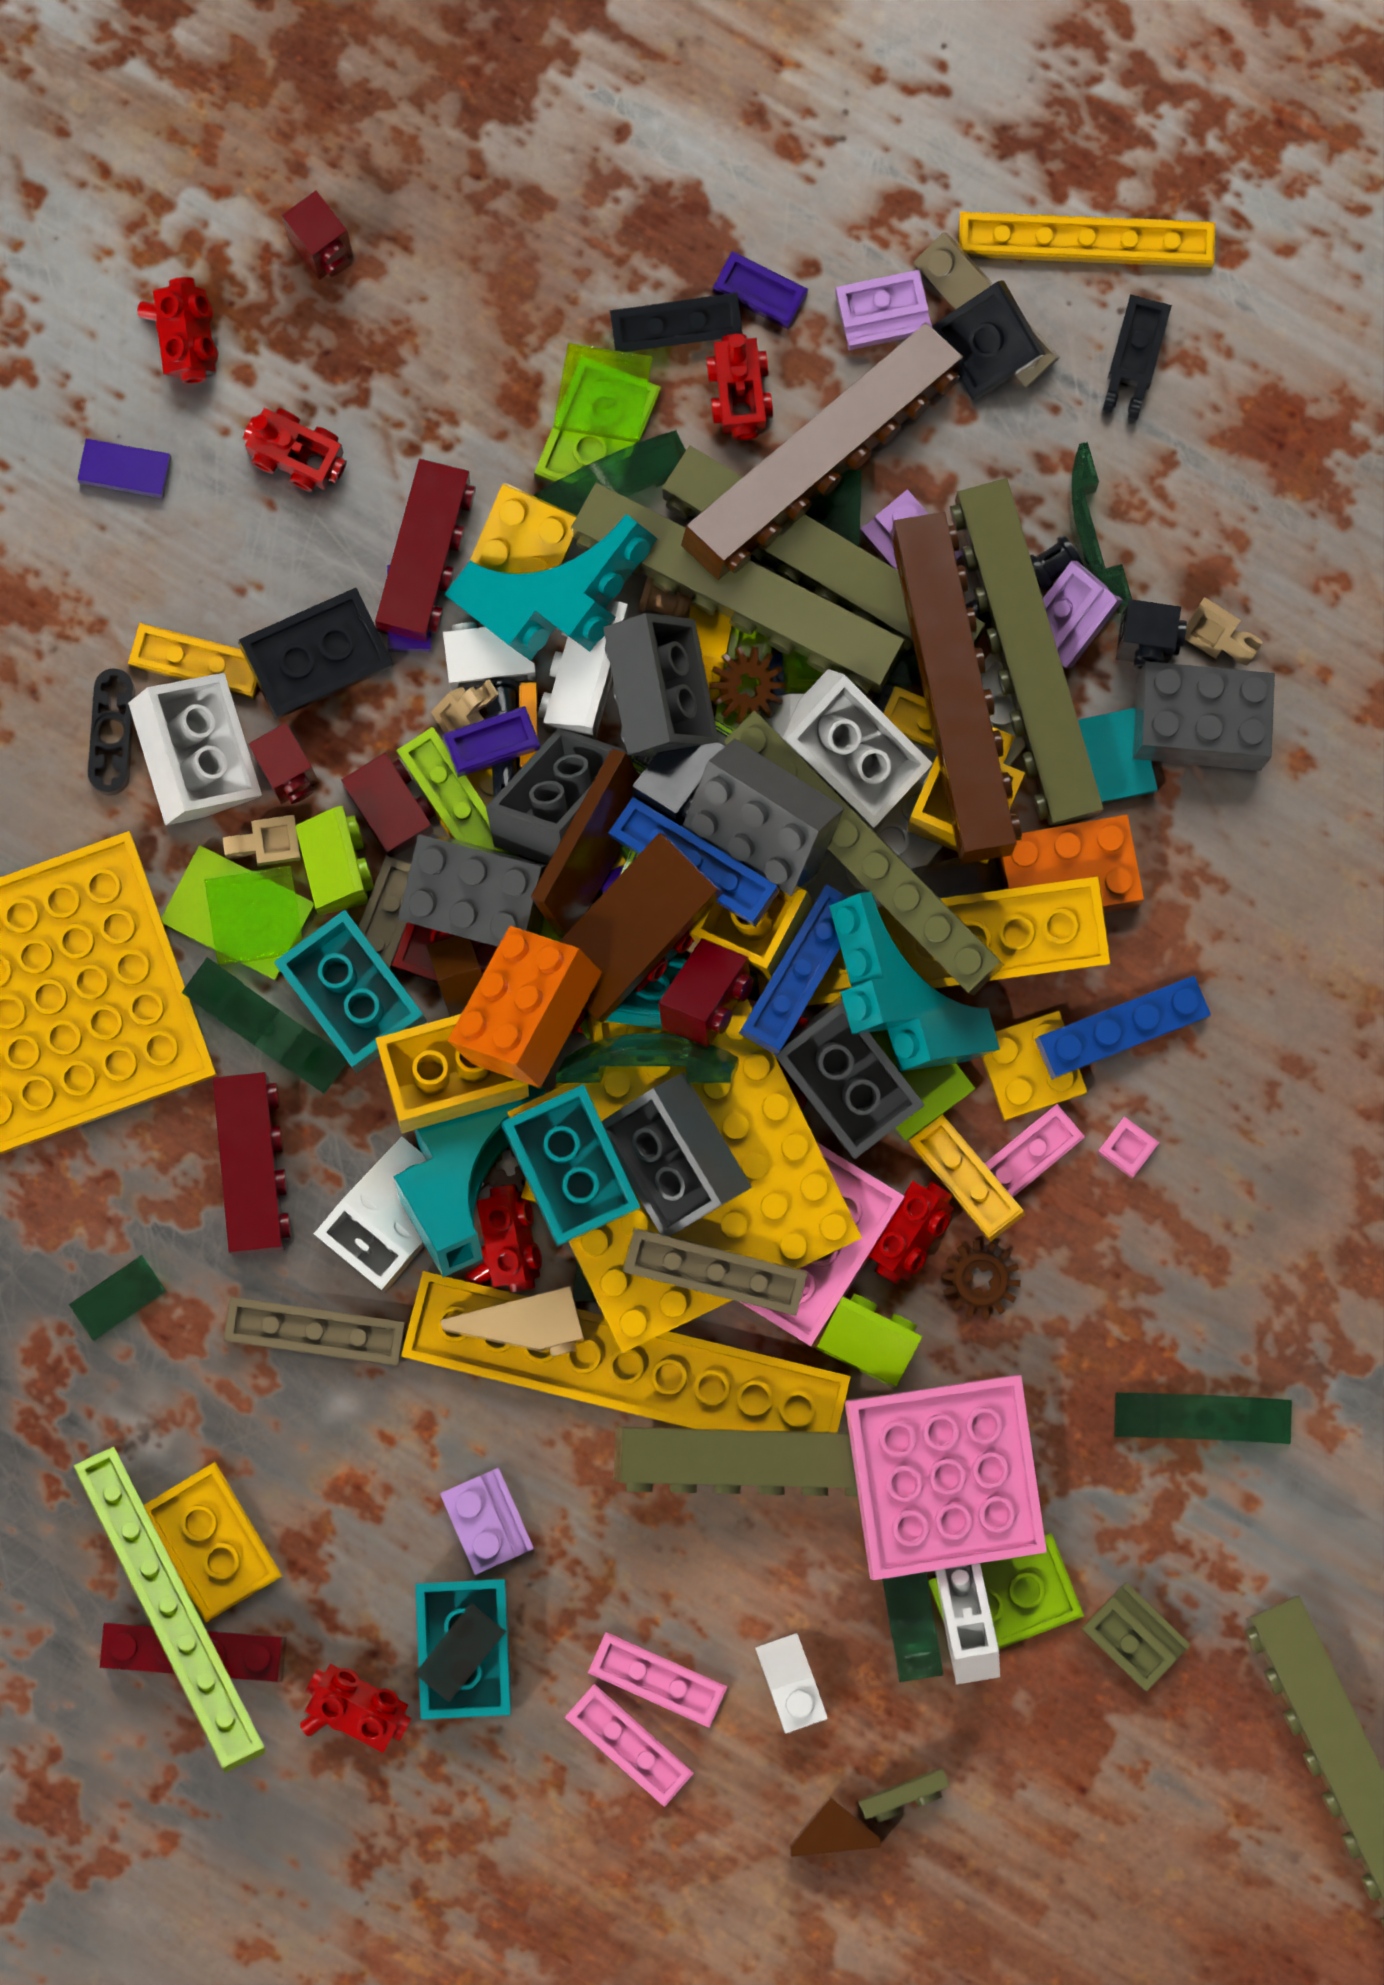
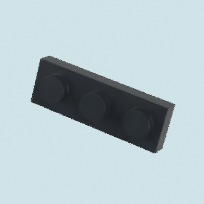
M736 292L609 310L615 353L716 340L730 334H743Z

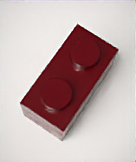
M314 191L281 215L289 242L318 280H321L327 274L333 277L349 265V258L353 256L347 229L317 191Z
M287 723L280 725L248 744L256 762L281 804L288 800L291 804L298 803L314 792L312 787L319 782L311 764Z
M383 753L341 779L346 792L387 856L393 858L414 845L418 834L433 833L429 820L433 819L435 815L422 795L414 798L406 784L410 783L412 779L399 759L391 762L387 754Z
M701 939L658 1002L662 1029L709 1048L717 1034H723L728 1028L732 1011L738 1002H744L751 992L753 978L750 977L748 957Z

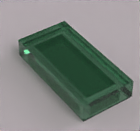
M140 1255L74 1300L69 1306L95 1342L168 1291L145 1257Z

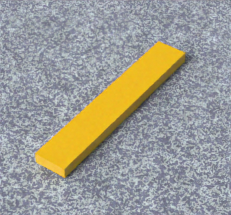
M960 211L958 245L970 258L1213 268L1215 222Z

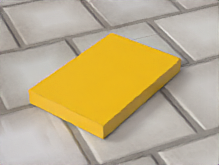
M216 1462L144 1504L184 1587L205 1623L283 1577Z

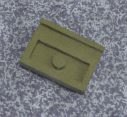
M1127 1582L1081 1628L1145 1692L1191 1646Z
M939 1767L857 1801L864 1818L867 1820L874 1817L876 1823L901 1814L899 1806L912 1801H916L917 1806H922L943 1797L940 1790L950 1787L944 1770Z

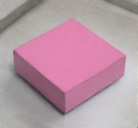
M1124 1116L1097 1153L1133 1178L1159 1142Z

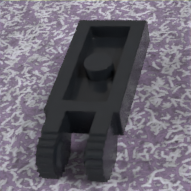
M1130 294L1108 374L1110 383L1102 411L1112 413L1119 396L1117 393L1119 384L1123 382L1136 386L1134 396L1129 403L1128 418L1138 419L1145 391L1151 385L1172 305Z

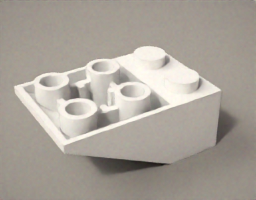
M402 1136L340 1201L314 1233L318 1239L384 1293L389 1290L425 1246L399 1200L393 1176L403 1172L412 1165L421 1164L427 1160L422 1152Z

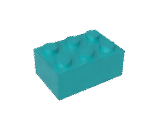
M343 910L274 961L277 968L356 1074L380 1057L375 1038L420 1026L427 1022L421 1010L346 910Z
M584 1084L502 1121L503 1131L557 1247L639 1210L640 1205Z
M507 1580L416 1583L420 1718L440 1719L512 1715Z

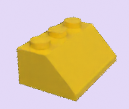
M461 1014L375 1038L401 1133L528 1098V1084L471 1064L447 1041Z

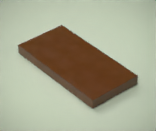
M613 748L605 759L531 894V899L560 938H563L591 907L624 846L611 838L609 831L632 799V786L640 775L627 754Z
M660 832L559 941L579 948L602 972L584 1006L601 1023H604L723 893Z

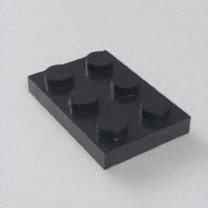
M353 588L240 638L238 641L275 720L387 671L394 665L357 588Z

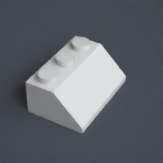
M611 601L605 608L616 616L612 624L629 619L627 603ZM561 632V635L567 637L563 653L555 652L549 676L556 678L552 693L544 692L539 706L538 717L544 718L543 726L545 732L554 733L560 728L596 740L613 680L610 661L605 653V636L589 652L565 633Z
M827 669L798 701L782 738L873 828L879 824L933 764L844 674Z
M225 673L147 687L128 703L165 826L204 818L262 796Z

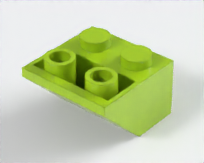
M341 805L295 825L318 915L321 916L368 904L367 891L373 890L374 884L366 858L358 859L357 850L364 848L355 815L347 817L345 809Z
M853 1294L851 1300L842 1296L816 1349L895 1389L922 1338L921 1335L914 1332L917 1325L897 1314H893L889 1320L875 1313L877 1305L857 1294Z

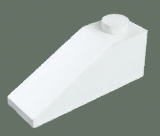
M980 1563L935 1570L956 1685L1000 1677L999 1650Z

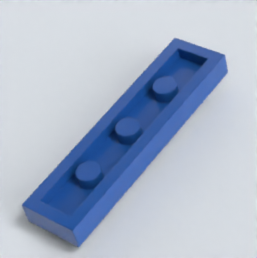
M632 797L609 831L611 838L639 855L659 832L662 833L723 892L715 902L756 927L780 892L778 886Z
M825 885L739 1034L777 1056L840 949L829 905L849 897L831 886Z
M1191 976L1041 1035L1035 1039V1042L1053 1080L1207 1019L1211 1016V1013L1195 976Z

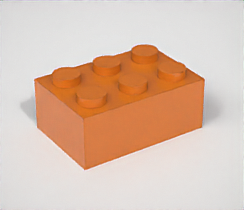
M1128 814L1022 833L1021 840L1016 841L1017 844L1013 854L998 858L1003 889L1098 876L1100 879L1104 914L1139 908L1144 900Z
M509 926L447 1041L471 1064L541 1088L602 972L577 947Z

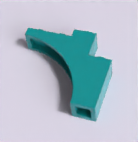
M625 514L620 522L588 551L560 566L544 571L524 574L501 573L486 569L470 560L444 595L530 661L544 647L548 637L556 627L590 652L596 643L605 636L603 627L611 625L616 618L605 608L620 593L623 584L639 563L647 557L651 547L658 538Z
M872 891L858 893L829 905L852 987L841 992L852 1035L888 1030L899 1072L967 1062L1000 1050L988 1008L970 1007L944 996L924 981L909 965L891 939L877 909Z
M528 1084V1098L415 1130L418 1146L427 1161L412 1165L393 1177L399 1200L443 1277L483 1259L478 1234L474 1227L475 1208L485 1177L498 1157L510 1145L501 1123L509 1119L508 1111L546 1094L543 1086L538 1088Z

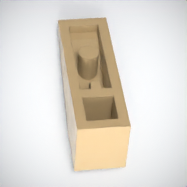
M570 1286L441 1320L442 1328L446 1332L540 1352L550 1350L551 1357L577 1351L576 1343L584 1341Z

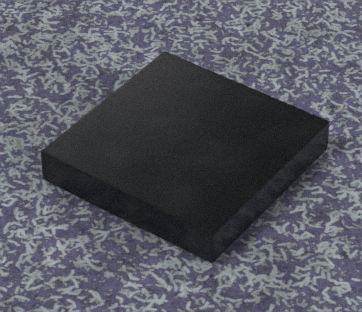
M1004 280L997 281L932 325V328L963 356L957 373L972 400L980 399L1046 355Z

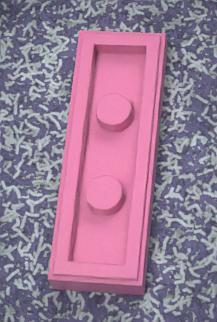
M1056 1104L989 1159L985 1165L1009 1194L1014 1197L1081 1142L1085 1136L1060 1106Z
M605 1632L588 1671L589 1674L709 1728L727 1689V1686L607 1632Z
M595 1684L592 1685L565 1716L573 1726L664 1807L694 1774L692 1770Z

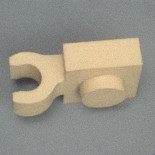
M1205 597L1187 623L1185 640L1215 659L1223 650L1240 664L1248 666L1263 643L1257 636L1251 633L1236 631L1235 629L1241 620Z
M490 679L485 681L476 690L474 687H471L465 691L461 686L450 691L431 713L443 732L447 733L484 720L479 710L491 703L499 693Z
M294 815L251 821L253 834L223 838L224 852L227 859H237L256 854L258 866L301 860Z

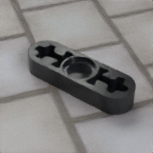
M116 668L107 669L100 673L94 683L88 762L89 781L99 793L108 796L119 794L126 788L129 782L133 717L128 703L135 698V686L126 672ZM114 679H118L120 685L126 688L125 692L118 693L116 705L119 710L126 709L124 715L116 711L101 713L102 707L111 709V698L108 692L103 690L104 687H110ZM108 721H118L123 725V736L116 743H106L100 738V729ZM99 749L108 753L123 751L122 757L113 755L112 765L114 770L120 773V776L112 778L111 785H105L104 780L97 776L98 772L106 770L107 757L105 754L98 755Z

